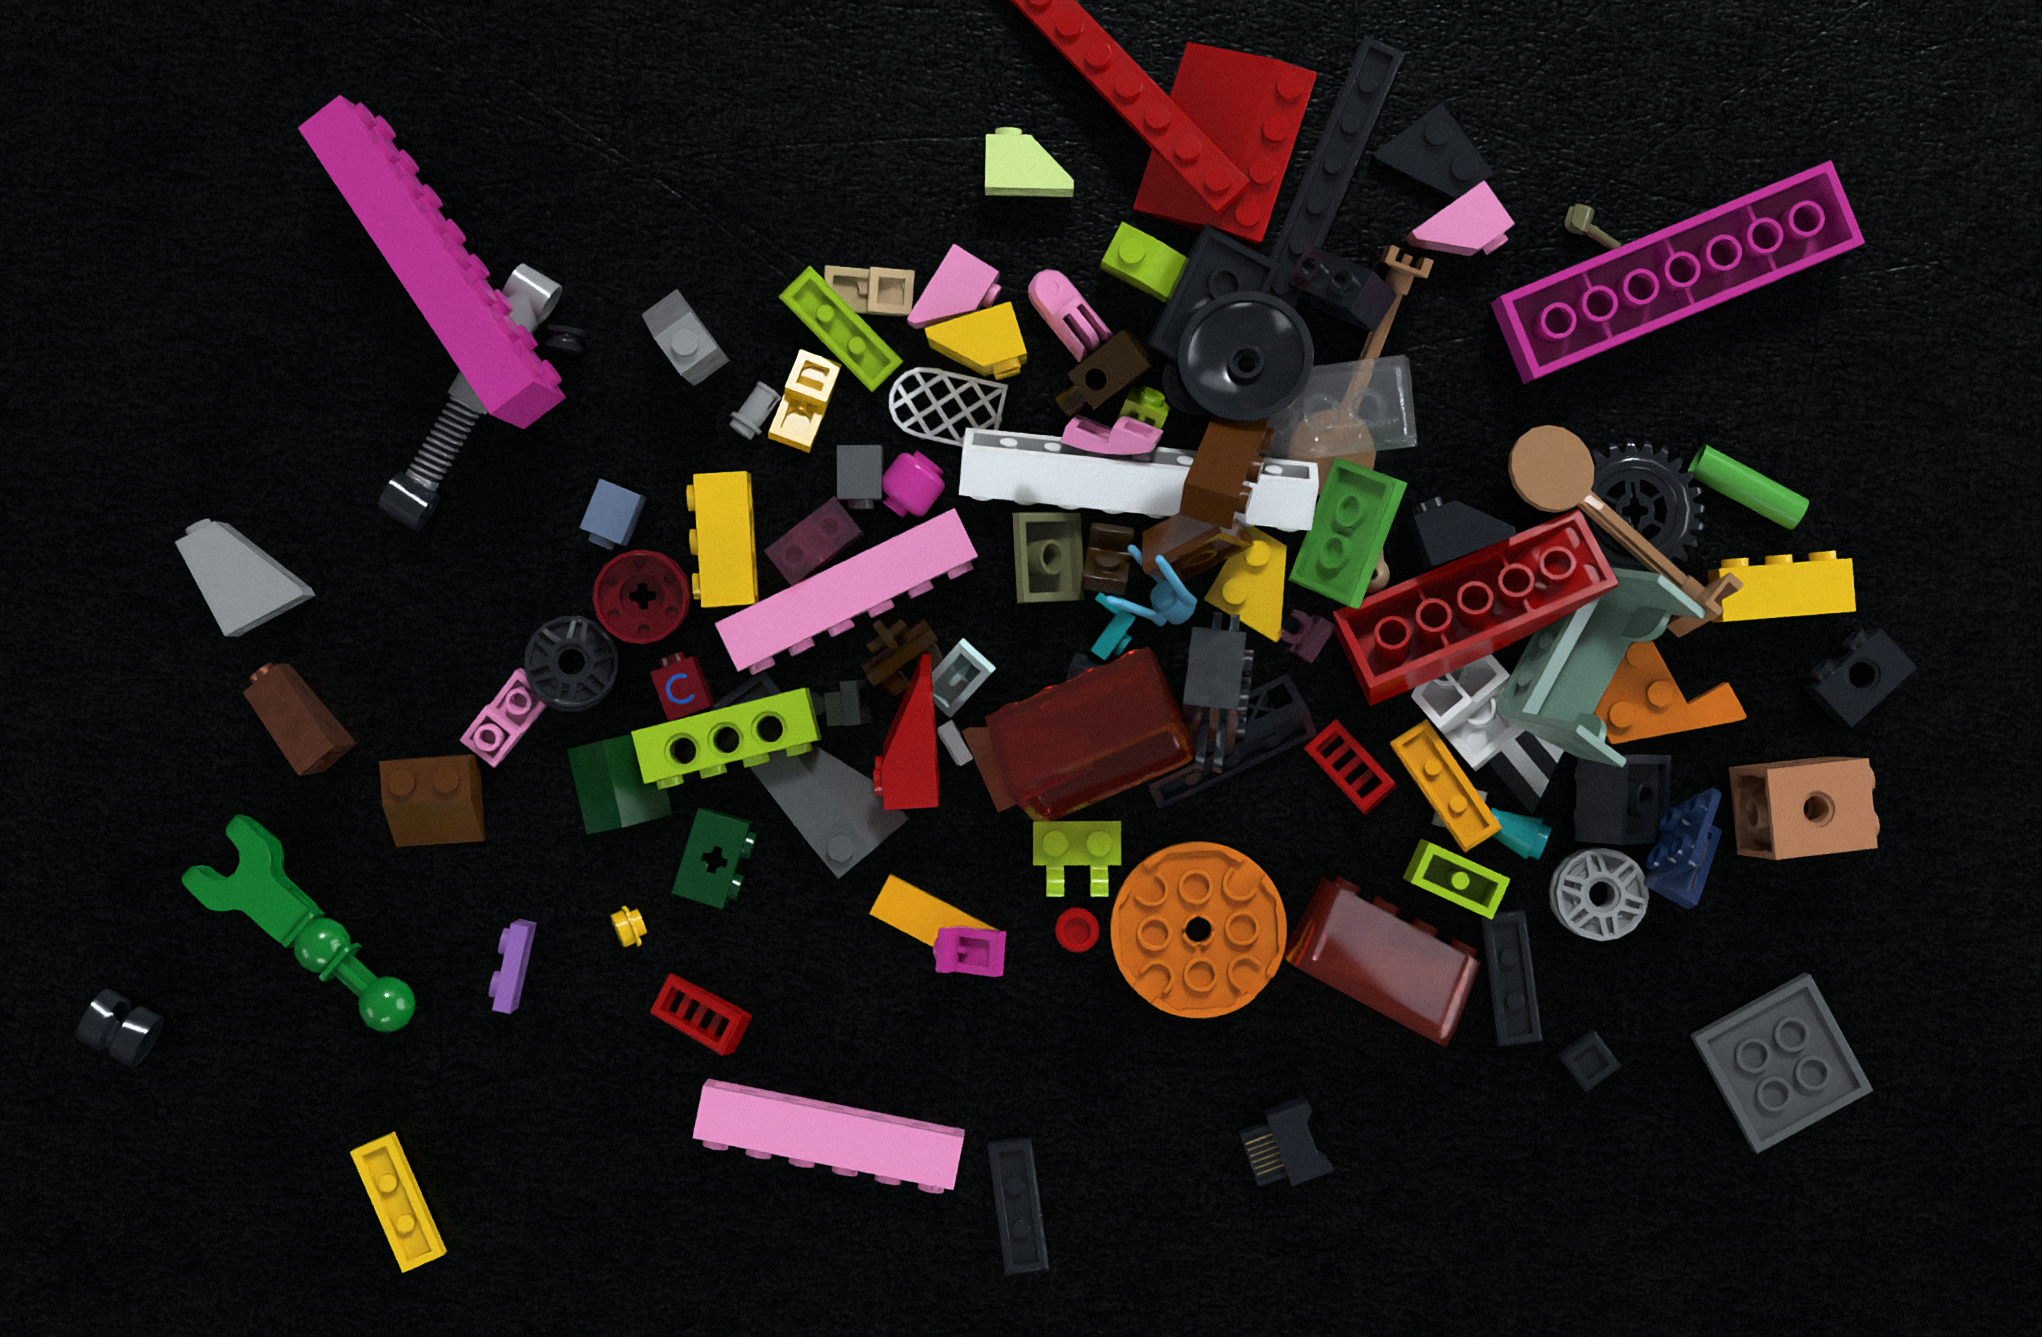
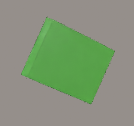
M1335 457L1314 511L1312 529L1306 532L1288 580L1347 606L1359 609L1407 483Z

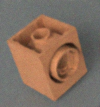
M1826 756L1729 767L1737 855L1779 860L1878 848L1877 835L1879 834L1880 824L1878 816L1874 812L1872 791L1875 788V776L1869 766V758Z

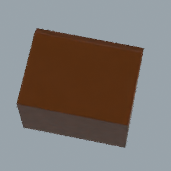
M1177 513L1143 532L1142 568L1145 574L1167 580L1155 561L1157 555H1162L1183 583L1253 546L1254 543L1237 517L1230 530Z

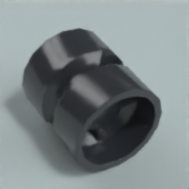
M107 988L94 999L85 1012L77 1029L76 1038L99 1051L108 1047L109 1055L112 1058L134 1068L142 1062L154 1045L162 1029L164 1019L143 1006L132 1009L129 999Z

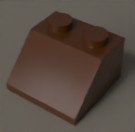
M478 754L379 761L382 806L396 847L485 841L480 756Z

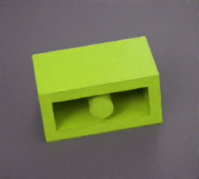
M1420 839L1403 879L1489 919H1493L1510 882L1509 878L1423 839Z

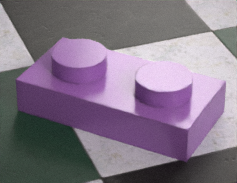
M518 919L511 923L510 929L504 928L498 948V953L504 955L501 972H494L489 988V997L495 998L492 1008L494 1011L510 1014L519 1006L536 922Z

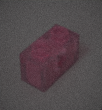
M834 496L764 551L789 584L794 586L809 578L862 537L864 532Z

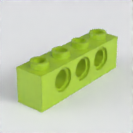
M801 688L631 732L644 784L656 782L658 790L683 784L682 775L696 771L700 772L701 779L727 773L725 765L727 763L742 760L744 768L770 762L768 753L786 749L787 757L813 751L811 742L822 740L809 688ZM769 716L778 718L783 726L782 735L774 742L765 740L760 733L762 721ZM726 727L733 728L739 735V745L731 753L721 750L717 742L718 734ZM683 738L690 739L696 747L694 759L687 764L680 762L675 756V746Z

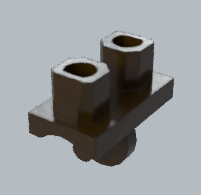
M924 618L909 629L902 619L888 629L879 619L873 624L879 636L866 644L873 655L860 664L874 687L879 684L889 695L895 697L905 690L910 683L907 676L901 670L903 665L913 658L918 663L922 654H931L933 669L944 659L936 644L938 638Z

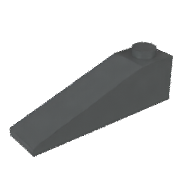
M775 719L769 720L760 727L762 737L769 742L778 740L783 732L782 724ZM813 743V751L787 757L786 749L768 753L770 762L750 766V768L838 879L909 819L901 809L884 810L883 795L875 796L874 780L864 776Z

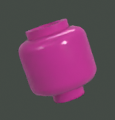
M918 451L913 456L908 453H902L882 476V491L887 494L882 502L902 518L907 512L919 517L924 516L945 489V484L940 478L944 471Z

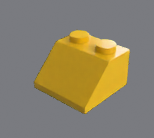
M1011 301L925 328L930 348L983 376L994 374L996 380L1008 378L1020 373L1021 365L1027 363V352Z

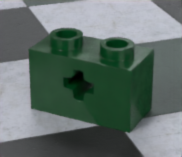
M705 806L698 808L672 893L721 909L727 906L729 899L736 901L744 880L743 875L737 874L742 857L750 859L757 838V834L750 832L753 821ZM719 847L722 848L721 856L728 861L714 869L712 868L713 860L707 857V853H712Z

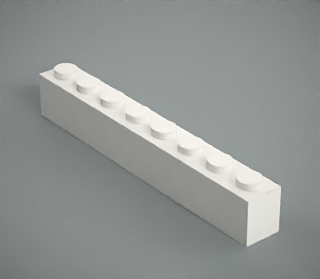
M966 427L962 451L959 495L970 496L981 501L994 498L1014 500L1022 505L1043 503L1058 505L1069 510L1083 507L1101 509L1110 514L1132 512L1142 513L1152 518L1172 517L1180 511L1184 482L1197 453L1194 450L1154 447L1151 452L1140 454H1104L1064 444L1061 442L1062 437ZM1265 458L1258 484L1250 482L1248 486L1253 488L1246 514L1238 512L1237 519L1243 527L1260 525L1276 527L1286 532L1297 530L1311 531L1319 488L1317 463Z

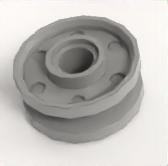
M1596 846L1578 849L1564 857L1552 873L1548 889L1551 909L1559 922L1574 934L1598 941L1619 939L1634 930L1646 913L1649 900L1648 887L1643 885L1646 877L1638 864L1622 852ZM1597 882H1603L1607 887V898L1603 903L1594 905L1589 897L1590 888Z

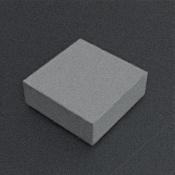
M953 720L938 727L937 733L957 765L962 766L974 759Z

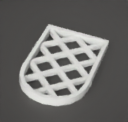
M917 367L905 372L895 381L889 394V409L893 420L904 432L919 437L922 440L928 439L963 447L965 436L960 438L952 424L966 416L973 428L986 429L995 423L994 430L998 431L999 425L1002 422V412L1008 385L943 371L940 368ZM920 373L938 374V376L925 383ZM915 375L921 386L907 395L901 383L907 377ZM948 377L969 382L955 390ZM943 379L951 393L937 401L929 387ZM978 384L998 389L985 397ZM973 386L981 400L967 408L959 394ZM898 389L903 398L894 403V395ZM925 391L933 405L919 413L910 399ZM1002 393L996 414L988 401ZM955 398L962 412L948 419L940 406ZM907 403L914 417L902 424L896 415L895 409ZM984 404L992 418L978 426L970 413ZM936 409L944 423L930 431L922 417ZM918 421L926 434L913 431L907 427ZM948 427L955 440L934 435Z

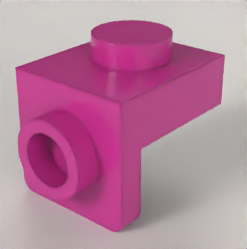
M960 925L940 928L933 947L936 972H962L991 977L1003 976L1006 931Z

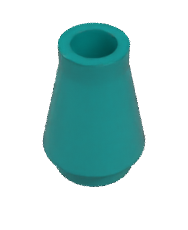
M1492 808L1491 813L1502 827L1492 837L1525 859L1530 856L1539 860L1552 827L1542 824L1543 819L1503 812Z

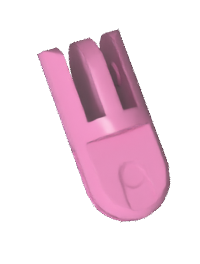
M1048 269L1034 276L1028 290L1032 305L1078 362L1083 361L1087 357L1086 351L1094 352L1100 347V341L1107 342L1113 337L1110 330L1066 276L1059 271Z

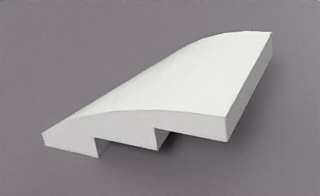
M1492 654L1415 687L1411 696L1475 771L1525 731L1512 724L1500 715L1497 710L1499 696L1510 675Z

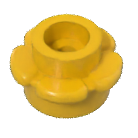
M622 906V911L610 915L619 940L624 948L634 943L640 946L642 943L640 936L647 933L642 917L637 909L630 912L627 906Z

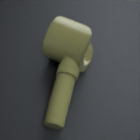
M1582 204L1569 207L1565 219V227L1569 232L1587 235L1609 250H1614L1621 246V243L1600 230L1599 227L1591 224L1595 213L1594 209Z

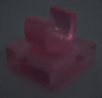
M1292 610L1290 615L1301 623L1300 631L1295 635H1291L1289 632L1280 629L1278 635L1283 641L1293 644L1289 652L1303 661L1313 663L1336 626L1322 616L1312 615L1310 618L1302 611Z

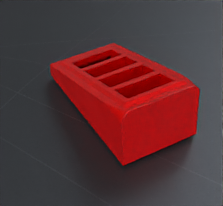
M1337 719L1304 747L1307 753L1364 815H1367L1397 788L1396 783ZM1340 736L1345 742L1325 759L1321 752ZM1352 749L1356 756L1337 772L1332 766ZM1365 763L1369 769L1349 785L1345 779L1360 765ZM1376 776L1381 782L1366 796L1361 798L1357 792Z
M669 974L650 1011L651 1014L720 1055L732 1054L736 1050L752 1018L751 1014L674 974ZM681 991L685 996L678 1010L674 1013L670 1011V1008L677 994ZM696 1000L700 1004L692 1020L689 1021L686 1017ZM712 1009L716 1013L708 1029H705L702 1025ZM727 1018L730 1021L722 1037H720L718 1033Z

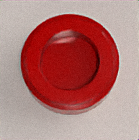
M1069 908L1057 919L1055 925L1056 937L1061 946L1071 952L1086 951L1098 939L1099 925L1097 919L1085 908Z

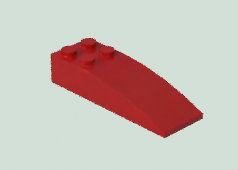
M1578 508L1523 531L1516 536L1497 542L1362 600L1359 609L1346 606L1334 611V632L1370 706L1494 653L1617 588L1619 583Z

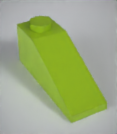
M1122 221L1102 259L1100 269L1165 303L1186 257L1163 242Z

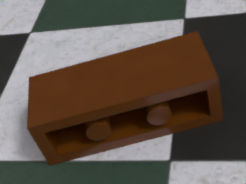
M1212 415L1184 482L1179 515L1232 529L1238 512L1246 514L1253 492V488L1248 487L1250 482L1255 484L1259 482L1265 458L1260 457L1261 453L1269 455L1272 449L1276 429L1269 427L1271 418L1253 423H1236Z

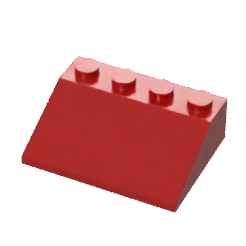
M1187 42L1169 98L1250 180L1251 187L1217 217L1152 149L1132 210L1198 232L1202 225L1207 224L1257 251L1262 243L1317 73L1273 58Z

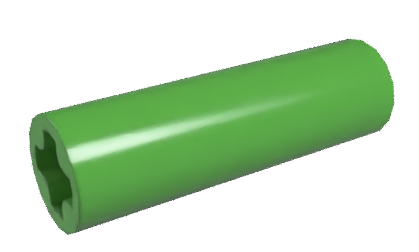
M1706 444L1697 452L1688 469V472H1694L1693 478L1789 530H1793L1798 525L1809 504V500Z

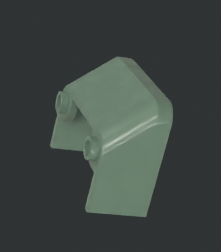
M1611 568L1619 583L1617 588L1534 632L1499 696L1497 710L1500 715L1512 724L1576 757L1623 768L1627 760L1604 743L1607 733L1606 724L1598 716L1593 715L1597 704L1632 641L1645 643L1658 638L1665 631L1671 615L1703 619L1707 611L1662 574Z

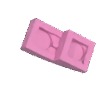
M1076 414L1066 425L1061 442L1076 448L1104 454H1140L1151 452L1160 441L1164 431L1126 415H1122L1111 428Z

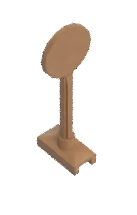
M1393 245L1385 246L1379 263L1389 268L1384 282L1398 296L1375 333L1369 331L1340 408L1338 410L1329 409L1313 413L1298 425L1291 436L1288 450L1289 460L1317 463L1319 478L1317 495H1321L1335 457L1371 470L1374 468L1376 448L1373 435L1363 421L1357 418V412L1402 296L1408 295L1414 277H1428L1434 262L1431 259L1418 258L1415 268L1410 267L1412 256L1404 254L1401 263L1396 262L1395 260L1400 248Z
M1545 425L1532 428L1516 440L1509 454L1508 473L1514 489L1525 502L1538 510L1553 513L1578 506L1652 573L1662 574L1707 611L1703 619L1674 615L1667 623V628L1678 638L1718 617L1724 609L1717 602L1739 591L1744 585L1730 572L1703 587L1691 575L1686 576L1592 492L1594 464L1590 451L1575 434L1562 427Z

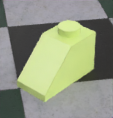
M1013 127L995 129V134H986L985 195L1073 197L1074 180L1031 135H1022L1021 129Z

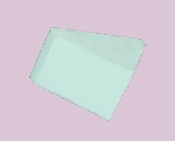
M964 638L932 672L934 704L950 718L996 669L993 664Z

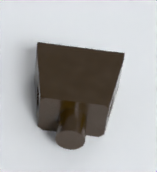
M1122 330L1068 373L1073 384L1057 395L1055 400L1070 419L1089 404L1094 410L1101 409L1155 369L1156 365L1133 334ZM1102 370L1106 375V384L1097 389L1092 383V377Z

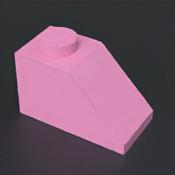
M1484 180L1417 227L1405 239L1410 246L1466 256H1472L1483 249L1486 255H1488L1509 240L1505 232L1515 223Z
M953 244L907 318L908 324L915 329L978 312L982 306L986 309L990 308L1002 288L996 284L999 279V271Z

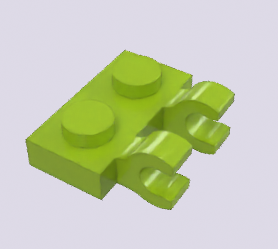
M1033 821V865H1046L1047 897H1064V865H1090V896L1108 897V865H1121V821Z

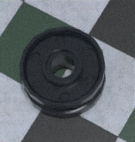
M561 616L546 622L532 635L525 651V676L532 693L545 706L560 712H583L598 706L611 693L617 679L618 652L611 636L598 623L582 616ZM567 655H576L583 660L584 667L579 673L566 674L559 667L560 660Z

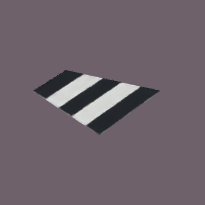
M1525 730L1488 762L1533 815L1564 750Z

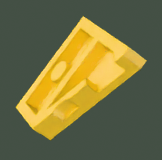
M1254 526L1246 527L1245 530L1250 535L1254 545L1226 560L1203 600L1230 616L1231 614H1239L1240 622L1270 640L1277 642L1281 634L1287 546Z

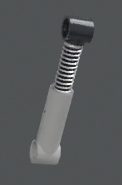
M522 263L513 271L502 293L513 306L514 311L510 313V316L516 325L522 324L533 336L539 324L543 323L555 308L562 292V286ZM461 371L448 390V393L451 394L452 403H446L449 408L448 410H442L445 415L444 417H438L441 422L434 424L437 429L435 431L430 430L433 435L432 437H426L429 442L428 444H422L425 449L424 451H418L421 456L414 458L417 463L415 465L410 464L411 468L405 474L402 472L397 473L384 489L378 502V510L415 532H419L433 515L440 499L439 494L436 492V488L439 486L438 479H443L441 473L447 472L445 466H451L449 459H455L453 452H459L457 446L463 445L461 439H467L465 432H471L469 425H475L473 418H479L476 413L486 415L488 412Z

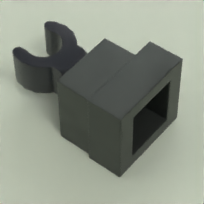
M868 679L839 682L840 692L824 693L825 697H820L817 693L810 692L816 719L818 720L823 714H826L828 726H849L873 722L870 683Z

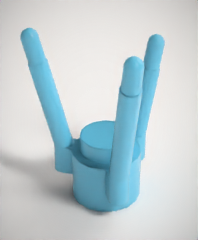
M1129 545V553L1142 566V553L1135 545ZM1157 555L1155 561L1167 580L1151 576L1157 582L1150 595L1153 610L1113 596H1107L1105 599L1107 604L1148 618L1160 627L1167 620L1171 624L1176 625L1184 623L1193 614L1195 604L1197 603V599L1187 591L1162 555Z

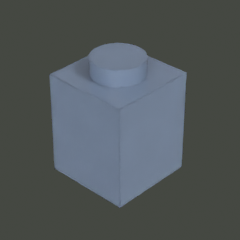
M599 479L580 528L591 532L588 541L607 549L613 550L615 543L628 546L647 498Z

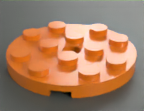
M1190 841L1170 845L1156 851L1141 861L1131 871L1120 887L1114 901L1110 921V936L1119 969L1130 986L1140 996L1158 1009L1173 1015L1188 1018H1210L1228 1014L1248 1004L1266 986L1269 980L1274 977L1285 950L1287 923L1283 903L1276 887L1268 875L1254 861L1241 852L1225 845L1206 841ZM1196 917L1205 918L1211 927L1208 937L1199 942L1189 939L1185 932L1188 922Z

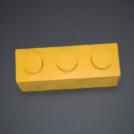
M747 471L693 474L694 485H687V505L689 512H696L697 529H690L689 532L691 555H698L699 573L692 574L694 599H701V607L703 608L754 605L759 602L751 474Z
M1836 551L1808 553L1809 562L1793 563L1792 554L1765 556V565L1749 566L1748 558L1721 560V569L1707 570L1708 585L1730 572L1744 585L1739 591L1717 602L1724 610L1718 617L1712 619L1711 622L1856 611L1852 558L1837 559Z

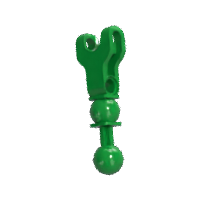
M235 815L226 827V835L239 850L240 863L235 873L227 878L210 866H191L182 876V882L185 887L210 910H242L269 935L282 943L286 949L294 947V955L301 966L311 972L321 973L319 979L322 982L332 980L335 977L341 980L359 997V1013L367 1026L379 1032L390 1033L398 1031L408 1024L415 1011V997L408 984L395 977L384 976L377 978L354 956L360 951L362 946L359 943L351 944L350 936L344 926L333 919L323 918L326 913L286 876L283 868L284 851L281 842L253 818Z

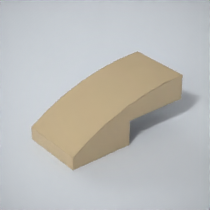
M825 265L824 280L857 314L909 316L912 311L915 271L879 267L861 269Z

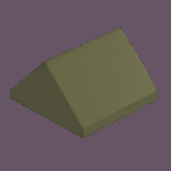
M1012 513L1017 604L1085 600V589H1081L1084 572L1081 513Z

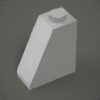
M678 289L642 314L653 338L680 375L693 386H696L730 361Z
M210 519L201 520L186 528L187 536L175 542L224 636H240L315 596L311 587L228 523L211 522Z

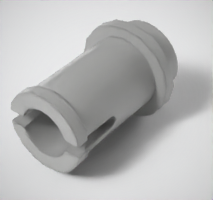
M758 381L756 388L738 413L732 412L731 417L733 420L729 426L745 438L751 440L755 434L760 435L762 433L759 429L782 397L773 389Z

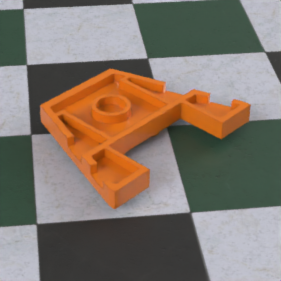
M1652 640L1645 643L1634 641L1630 643L1593 712V715L1598 716L1606 724L1607 733L1605 739L1608 744H1617L1714 726L1747 718L1728 682H1723L1693 700L1686 702Z

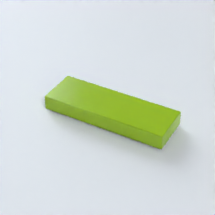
M811 266L807 267L778 296L871 392L903 362Z

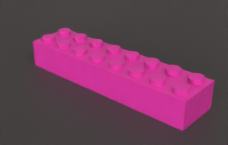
M339 95L299 126L298 129L489 414L525 429L564 400L566 397L557 385L562 381L558 372L547 360L541 362L533 350L538 346L536 340L522 324L516 325L510 316V313L514 311L513 306L499 289L493 291L486 280L490 276L488 269L475 254H468L462 245L466 241L465 235L451 219L445 220L439 211V208L443 206L440 198L427 184L422 186L415 176L419 172L418 166L403 149L399 151L394 145L392 139L396 137V134L386 120L380 115L374 118L361 102L354 105Z
M1830 160L1506 293L1494 300L1491 306L1522 382L1526 384L1843 254L1865 242L1833 163Z

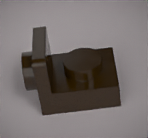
M1102 523L1091 524L1081 589L1125 595L1131 560L1128 546L1133 545L1135 534L1133 528Z

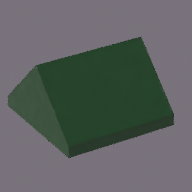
M632 734L567 749L587 834L623 828L673 815L668 789L658 790L656 782L644 784Z

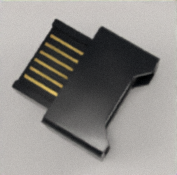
M1305 1096L1263 1110L1267 1121L1238 1131L1259 1187L1284 1177H1288L1291 1186L1333 1172L1332 1165L1327 1159L1326 1154L1316 1150L1307 1125L1312 1111Z

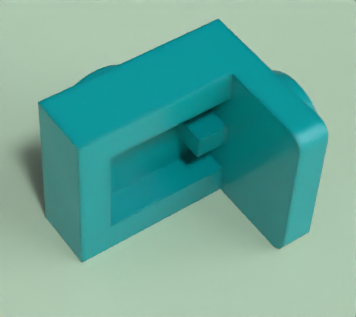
M1099 592L1094 601L1115 616L1089 651L1103 661L1110 654L1117 659L1132 638L1125 632L1136 617L1128 611L1107 604L1105 601L1107 596ZM1109 593L1108 595L1125 600L1118 594Z

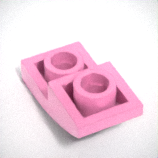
M522 668L514 672L492 703L484 707L460 739L461 742L493 767H496L547 707L532 693L525 676V671Z

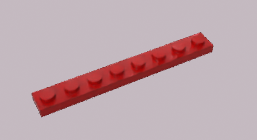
M1010 0L1217 217L1251 187L1250 180L1076 0Z

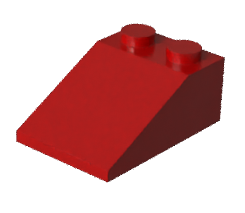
M931 654L921 655L885 738L883 755L875 756V769L873 770L875 796L883 795L884 810L938 807L940 779Z

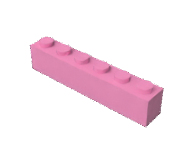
M954 508L715 623L737 671L749 669L751 675H755L776 664L773 656L789 650L791 656L797 655L815 646L812 638L827 630L830 636L834 637L853 628L855 625L852 618L867 611L871 618L876 617L894 608L892 599L906 592L910 599H913L932 590L934 586L931 580L947 573L949 579L952 580L973 570L971 561L977 559L978 556Z
M708 1079L702 1088L693 1138L703 1140L702 1145L704 1147L714 1150H728L730 1145L745 1148V1154L755 1158L771 1159L772 1154L789 1157L788 1162L790 1164L800 1167L812 1168L815 1166V1163L832 1166V1171L840 1175L857 1176L858 1171L875 1174V1180L881 1183L900 1185L901 1180L919 1183L918 1188L920 1190L941 1194L944 1193V1188L954 1190L965 1130Z

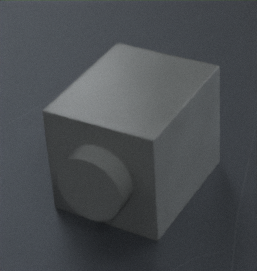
M837 445V499L839 501H847L848 509H874V501L884 500V492L882 491V476L884 475L883 447L881 445Z

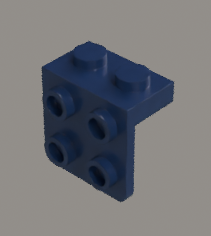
M1710 788L1699 795L1695 794L1686 802L1676 807H1670L1664 813L1659 823V830L1662 831L1660 838L1646 860V867L1649 869L1643 885L1686 909L1698 905L1723 831L1712 825L1722 795L1720 791L1714 788Z

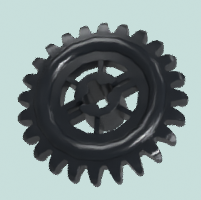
M1628 439L1624 442L1622 453L1614 443L1610 442L1606 445L1607 458L1597 450L1591 451L1590 454L1594 464L1592 492L1608 504L1615 513L1642 537V529L1648 525L1657 528V533L1647 541L1671 563L1672 557L1680 562H1686L1687 555L1682 546L1696 547L1698 542L1690 534V531L1702 530L1704 528L1701 522L1693 518L1694 514L1705 511L1704 505L1693 503V498L1701 494L1702 489L1700 487L1689 488L1687 485L1694 477V472L1690 471L1680 474L1678 471L1683 463L1682 458H1676L1668 463V449L1666 447L1659 449L1655 455H1652V445L1649 441L1643 442L1639 452H1637L1634 442ZM1622 481V495L1615 498L1606 495L1611 487ZM1640 481L1654 488L1657 493L1651 497L1643 494L1640 491ZM1658 498H1661L1664 509L1662 523L1653 519L1655 512L1653 502ZM1574 506V507H1573L1572 509H1570V510L1561 512V513L1558 514V517L1561 516V515H1564V514H1566V513H1568V512H1571V511H1573V510H1575V509H1578L1579 507H1578V506ZM1629 506L1631 509H1637L1638 517L1630 519L1628 516H1622V508ZM1579 508L1611 568L1652 573Z

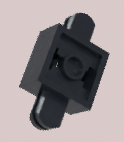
M1220 612L1213 613L1212 629L1192 628L1181 730V749L1196 750L1195 770L1204 771L1206 752L1208 751L1214 752L1213 772L1222 773L1224 753L1234 754L1236 738H1245L1254 651L1245 650L1246 632H1239L1240 615L1231 614L1229 631L1221 630L1223 613Z

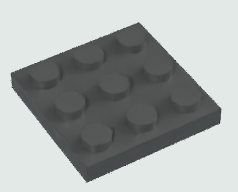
M1808 973L1797 976L1690 1035L1751 1149L1757 1154L1873 1091L1814 980Z

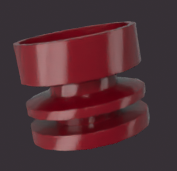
M634 550L619 554L604 565L595 580L592 600L597 618L609 633L624 642L646 644L661 640L680 627L689 612L692 592L687 575L675 560L661 552ZM641 583H646L648 591H655L656 599L648 602L647 609L642 608L641 601L633 599V592L640 591Z

